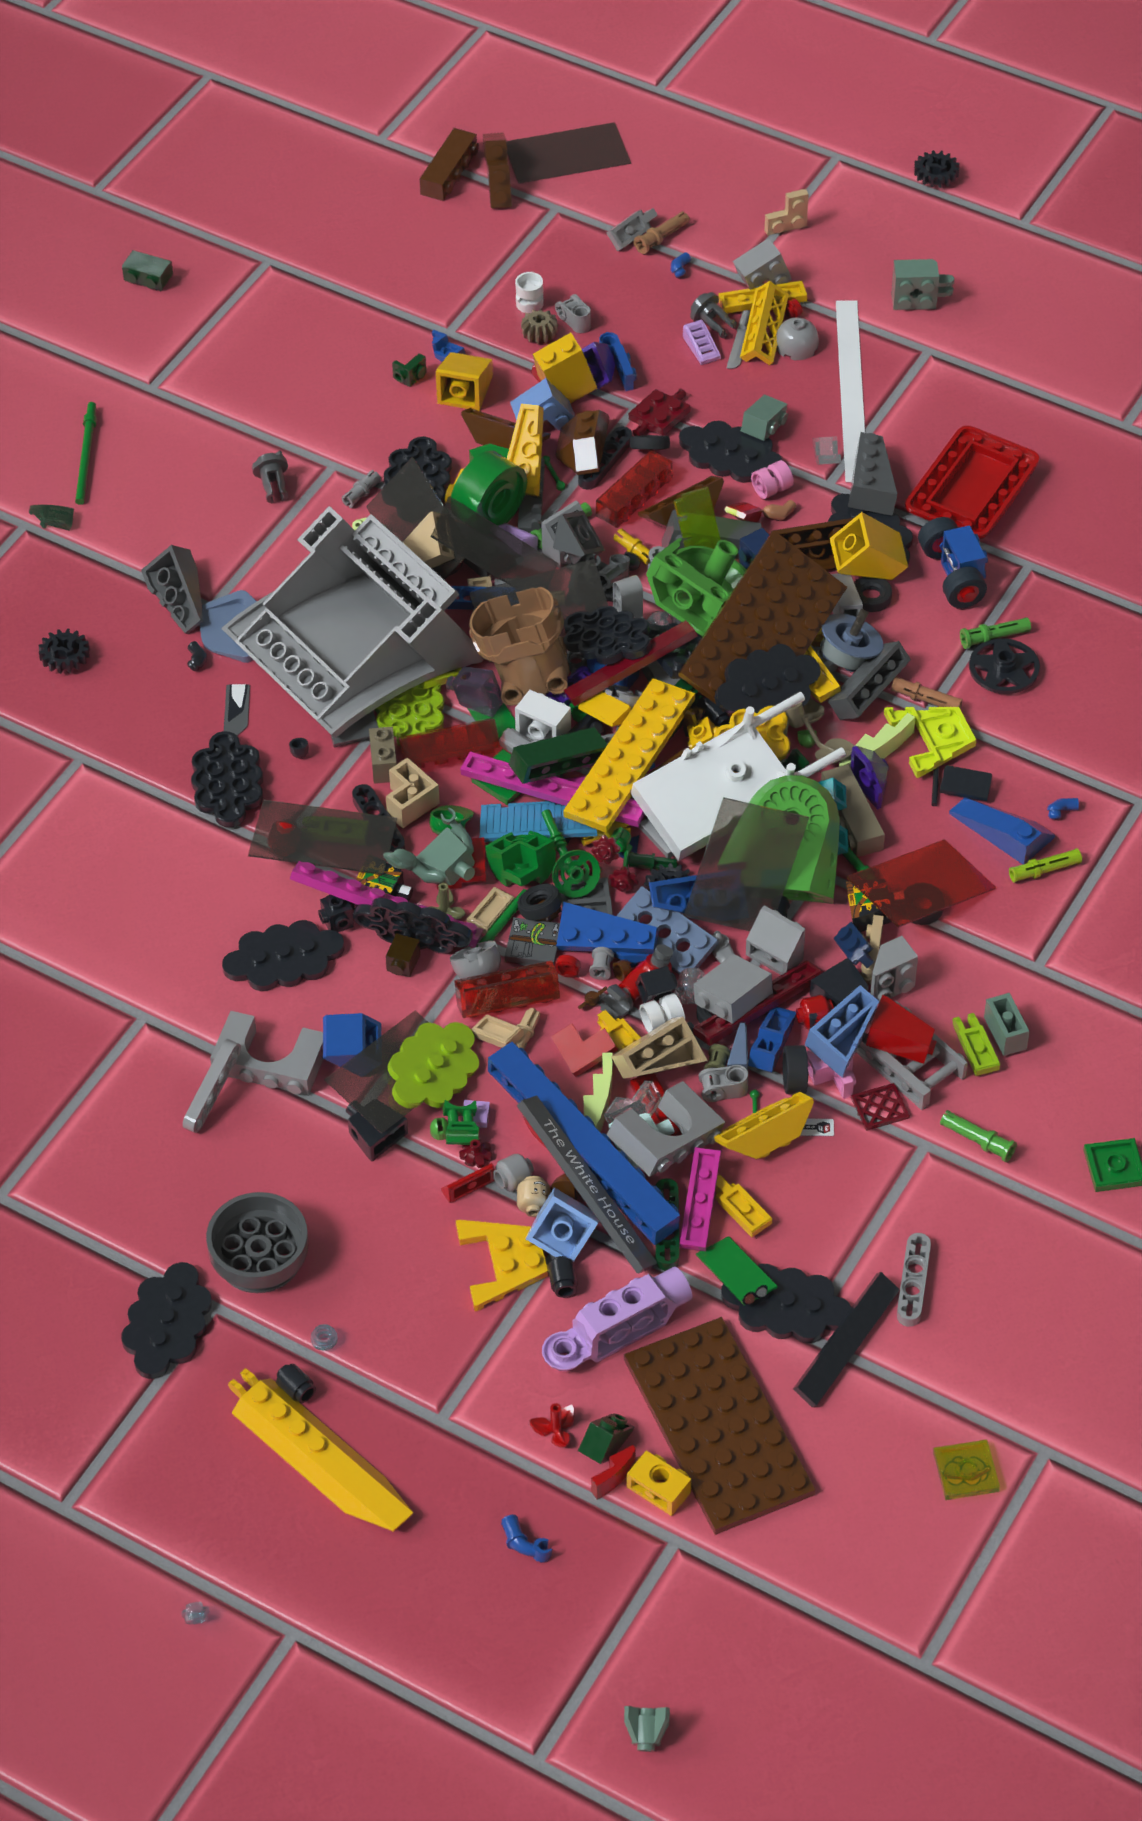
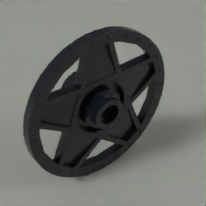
M1001 638L986 641L975 648L969 660V671L972 678L981 687L995 693L1012 694L1021 692L1029 688L1039 675L1040 664L1035 652L1027 645L1012 639ZM994 646L993 655H979L983 650ZM1009 646L1019 648L1025 653H1014ZM1034 664V672L1029 679L1023 669ZM975 667L988 672L985 681L978 675ZM1005 681L1016 685L1012 687H999Z

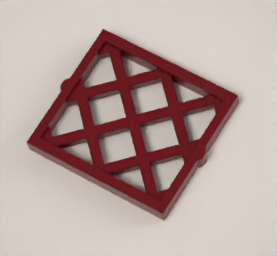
M894 1083L851 1095L857 1115L860 1117L866 1131L910 1118L903 1098L900 1096ZM893 1091L897 1099L889 1097V1093ZM874 1095L883 1098L880 1104L872 1101ZM857 1100L866 1103L863 1109L859 1107ZM886 1100L894 1103L891 1109L883 1106ZM869 1105L877 1107L875 1113L867 1111ZM897 1105L901 1106L903 1113L895 1111ZM881 1109L889 1112L886 1118L878 1115ZM864 1114L872 1117L870 1123L866 1122Z

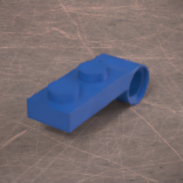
M603 333L599 337V343L608 344L624 390H634V380H637L635 367L631 368L630 354L625 352L619 337L615 333Z

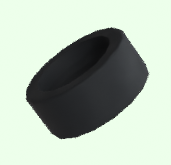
M804 1045L785 1046L783 1049V1084L786 1094L798 1092L806 1094L808 1059Z

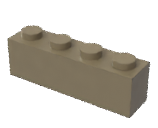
M849 764L822 771L821 781L835 778L846 786L847 808L839 810L838 813L840 826L848 830V847L853 850L857 857L883 850L885 834Z

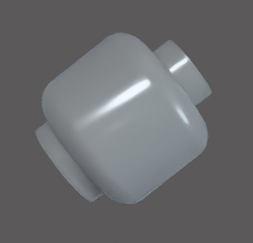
M513 1154L497 1162L493 1175L501 1189L512 1192L517 1190L518 1184L526 1177L532 1176L534 1167L528 1158H524L520 1154Z

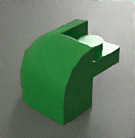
M529 831L528 835L513 836L511 832L485 846L488 863L494 876L506 887L512 883L522 887L532 880L542 884L550 876L556 862L554 840L533 831Z

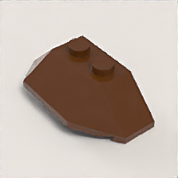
M473 408L462 411L461 416L476 443L483 446L493 444L510 448L516 425L515 422ZM542 432V442L549 439L551 434Z
M601 410L585 411L578 413L562 426L556 450L557 459L573 469L577 475L599 472L609 415Z
M710 476L638 512V515L663 528L667 527L673 510L708 515L715 508L724 479L722 477Z
M854 518L773 531H776L825 570H833L837 568L830 538Z

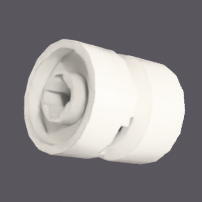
M534 272L520 274L515 282L516 307L524 313H531L532 309L539 311L543 307L542 277Z
M674 993L659 998V1003L653 1000L640 1005L639 1008L642 1022L648 1033L672 1018L684 1017L685 1019L681 1002Z

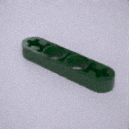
M669 1178L659 1180L656 1183V1187L661 1191L663 1198L664 1189H669V1200L666 1201L669 1204H674L679 1210L678 1184ZM679 1229L673 1232L674 1237L672 1239H663L655 1245L656 1265L663 1271L679 1265ZM665 1249H670L669 1261L665 1260Z

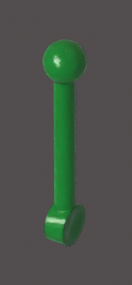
M547 455L543 456L545 464L556 481V489L563 491L565 483L558 478L550 463V457Z
M757 1090L750 1092L753 1113L758 1111L757 1099L760 1093Z

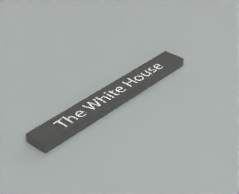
M538 1096L522 1100L517 1105L518 1109L635 1272L639 1274L652 1269L657 1264V1261Z

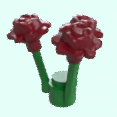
M622 827L615 829L609 839L606 835H602L600 839L594 840V847L591 852L598 863L604 861L606 864H610L612 860H617L619 858L618 853L625 852L623 867L620 870H614L613 874L609 875L611 886L624 892L633 890L634 886L638 885V880L636 879V873H630L628 868L630 852L633 848L629 844L631 834ZM588 860L586 863L589 866V875L592 876V865ZM581 865L580 867L583 869L585 873V868L583 865Z

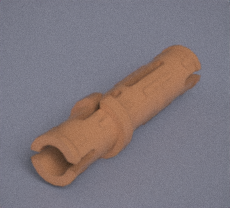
M897 676L894 678L891 691L910 696L911 700L919 699L939 707L961 708L963 701L961 698L921 686L920 682L912 683Z

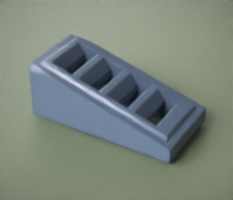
M740 1023L727 1067L741 1065L748 1071L747 1026L745 1023Z

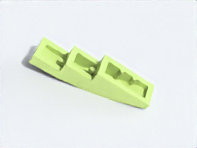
M907 713L895 727L886 723L874 738L865 734L855 746L875 751L880 758L884 759L899 748L914 733L915 716ZM851 755L843 759L839 763V767L848 764L851 767Z
M602 1053L603 1074H593V1095H583L584 1116L590 1117L600 1132L608 1112L612 1091L613 1059L611 1056L613 1053Z

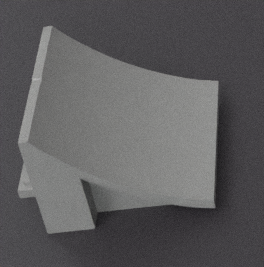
M330 506L297 539L310 554L275 591L249 606L221 628L334 738L338 737L348 727L380 705L408 689L441 674L468 665L481 663L484 660L477 653L472 639L444 612L459 594L372 514L354 530Z

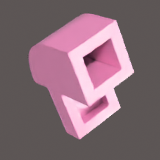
M811 1050L807 1051L808 1074L813 1084L818 1085L834 1080L842 1098L851 1097L853 1095V1086L856 1085V1079L852 1072L853 1058L844 1076L840 1077Z

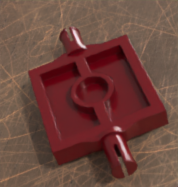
M657 389L651 392L628 413L629 420L639 425L633 430V435H642L646 431H651L664 436L691 412L690 405L681 401L686 396V392L679 389L671 396Z

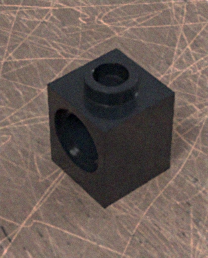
M668 966L639 974L635 984L644 1004L653 1000L658 1002L659 998L674 993L677 987V980L674 973H670Z

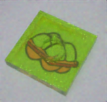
M987 1440L933 1448V1455L945 1500L1000 1491L998 1477Z

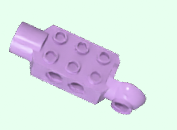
M672 1267L655 1277L647 1274L641 1278L631 1280L628 1285L619 1290L610 1291L604 1298L586 1304L578 1312L575 1319H573V1328L565 1332L554 1333L545 1340L542 1346V1355L545 1362L556 1370L569 1371L575 1369L588 1359L595 1362L603 1360L664 1327L675 1308L692 1300L690 1285L683 1273L677 1267Z

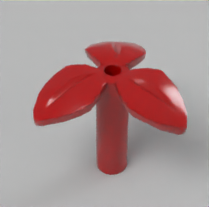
M552 1404L550 1407L551 1422L544 1417L529 1420L530 1426L539 1435L546 1436L554 1433L551 1442L555 1446L567 1447L571 1443L570 1434L562 1429L571 1427L574 1422L575 1410L573 1405L561 1409L560 1404Z

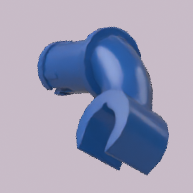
M508 1515L501 1520V1525L507 1537L506 1545L509 1549H514L523 1555L533 1557L534 1560L540 1563L550 1559L552 1549H547L548 1539L539 1538L534 1543L529 1542L527 1535L522 1532L517 1515Z

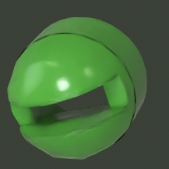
M809 730L797 732L798 742L801 746L811 748L815 745Z
M442 1117L435 1118L431 1122L430 1134L434 1139H445L446 1128L449 1125L448 1120ZM439 1125H442L443 1131H438Z

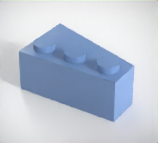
M860 985L809 1030L805 1046L840 1077H843L875 1015L879 1001Z

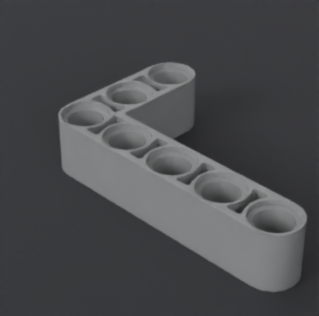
M634 575L614 582L613 607L618 612H632L634 618H643V587L639 577ZM657 660L641 669L649 683L654 678L674 686L680 680L671 679Z

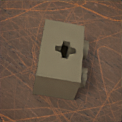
M393 727L369 729L373 781L374 783L390 782L389 769L396 765Z

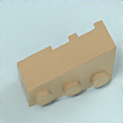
M684 1017L670 1019L611 1056L623 1079L708 1061Z

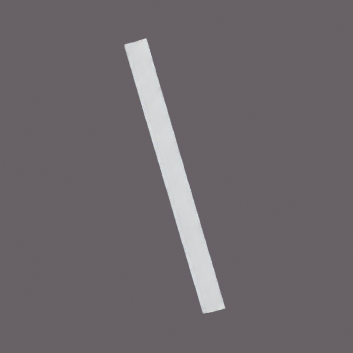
M836 301L845 482H852L860 433H865L857 301Z

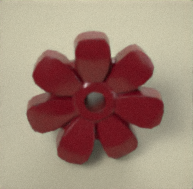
M480 1138L472 1140L470 1145H462L463 1150L459 1151L460 1159L465 1160L467 1166H472L475 1162L478 1168H482L485 1166L484 1160L490 1161L492 1159V1153L489 1152L491 1150L490 1143L484 1142L481 1144Z

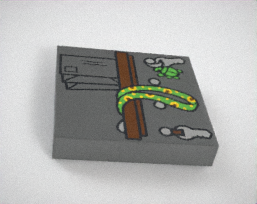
M513 917L505 952V961L554 968L558 951L556 945L560 923Z

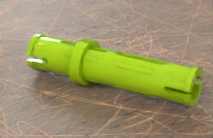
M1076 848L1040 860L1031 859L1026 864L1010 867L1009 876L1013 883L1030 877L1035 879L1040 877L1041 874L1082 863V856L1079 849Z

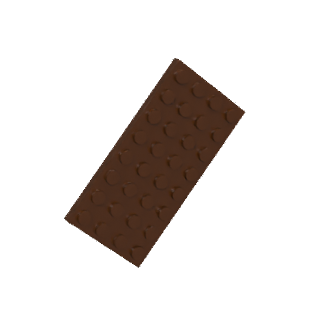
M773 531L682 667L678 676L715 703V691L726 682L725 668L733 660L739 658L746 659L751 652L759 649L767 652L776 644L789 646L794 651L796 657L804 655L847 589V586L776 531Z
M722 1317L624 1354V1361L680 1469L685 1471L689 1478H691V1490L715 1535L815 1495L816 1489Z

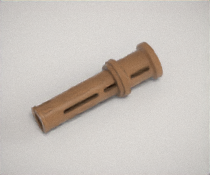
M681 211L659 227L649 228L644 235H638L634 238L635 248L641 254H646L651 247L660 245L665 237L687 225L690 221L687 213L684 214V211Z

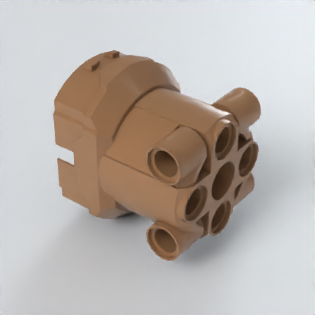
M543 587L516 592L520 603L515 605L510 604L507 595L482 602L474 610L470 618L469 627L471 629L469 634L475 649L484 659L494 662L502 682L501 699L506 705L514 706L519 704L522 697L529 690L546 696L549 692L561 694L568 687L567 676L570 674V669L567 661V649L564 644V638L559 636L564 626V617L560 607H556L559 605L557 599L553 598L552 594Z

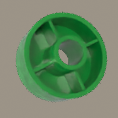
M486 451L479 454L464 468L454 485L450 499L452 515L480 534L491 535L490 528L508 523L520 507L527 488L526 472L495 451Z

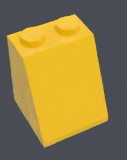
M572 333L533 353L540 380L542 381L547 378L570 403L597 389L583 351Z
M450 352L436 370L437 404L465 409L473 408L480 411L493 377V359Z
M863 512L830 538L837 572L840 574L893 580L908 567L900 533Z

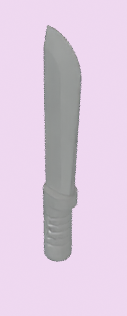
M748 310L742 312L727 363L728 369L736 368L741 363L740 354L750 316V311Z

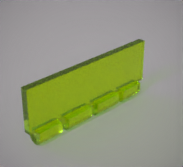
M708 487L681 494L682 498L675 499L673 502L677 517H683L678 522L682 538H688L683 541L684 547L705 546L714 549L717 542L721 539Z

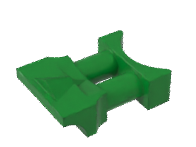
M444 1100L443 1116H448L449 1124L445 1132L446 1144L470 1145L472 1140H478L479 1127L473 1118L477 1111L476 1101L474 1100L467 1106H455ZM458 1116H463V1121H459Z

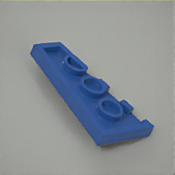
M563 902L556 946L558 950L593 951L597 947H606L613 952L653 954L657 946L658 929L644 923Z

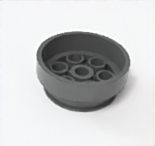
M266 1192L243 1194L223 1204L212 1216L206 1233L208 1254L213 1268L230 1285L249 1293L271 1292L290 1282L304 1263L309 1247L307 1225L301 1211L286 1198Z

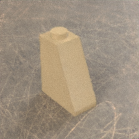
M433 511L428 513L403 541L430 568L455 558L447 515Z

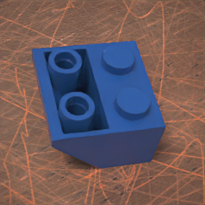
M363 1013L325 1015L323 1017V1059L361 1078L382 1064L381 1022Z

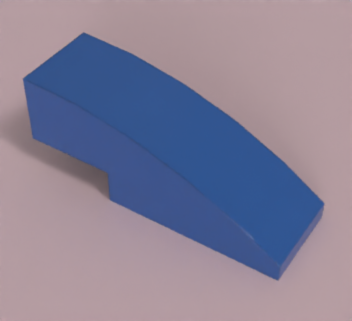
M775 1007L769 1011L759 1028L758 1037L751 1047L748 1066L773 1072L791 1032L796 1012L780 1007Z

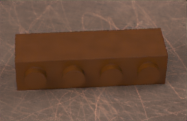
M453 128L420 177V195L444 201L446 196L452 192L456 181L460 180L464 169L468 168L472 157L478 153L477 134Z

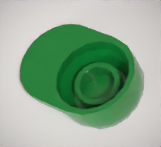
M440 806L430 813V828L436 835H439L447 827L452 829L450 825L444 824L441 820V813L445 819L453 817L448 808H452L455 811L456 822L461 823L464 828L466 822L473 818L474 812L461 806Z

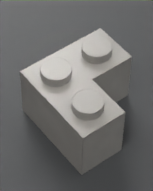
M769 238L733 261L739 276L750 290L765 280L767 282L771 281L775 285L788 283L792 280L781 253Z

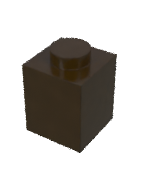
M396 933L386 954L387 971L395 975L410 977L420 957V940Z

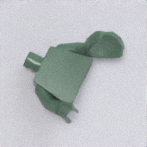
M448 808L450 814L453 815L451 819H445L441 813L442 822L450 825L452 829L447 827L417 857L404 849H397L394 852H385L383 854L387 862L393 867L411 870L426 883L454 885L460 877L468 881L475 874V869L472 867L475 861L472 857L474 848L471 836L461 823L456 822L455 811L452 808Z

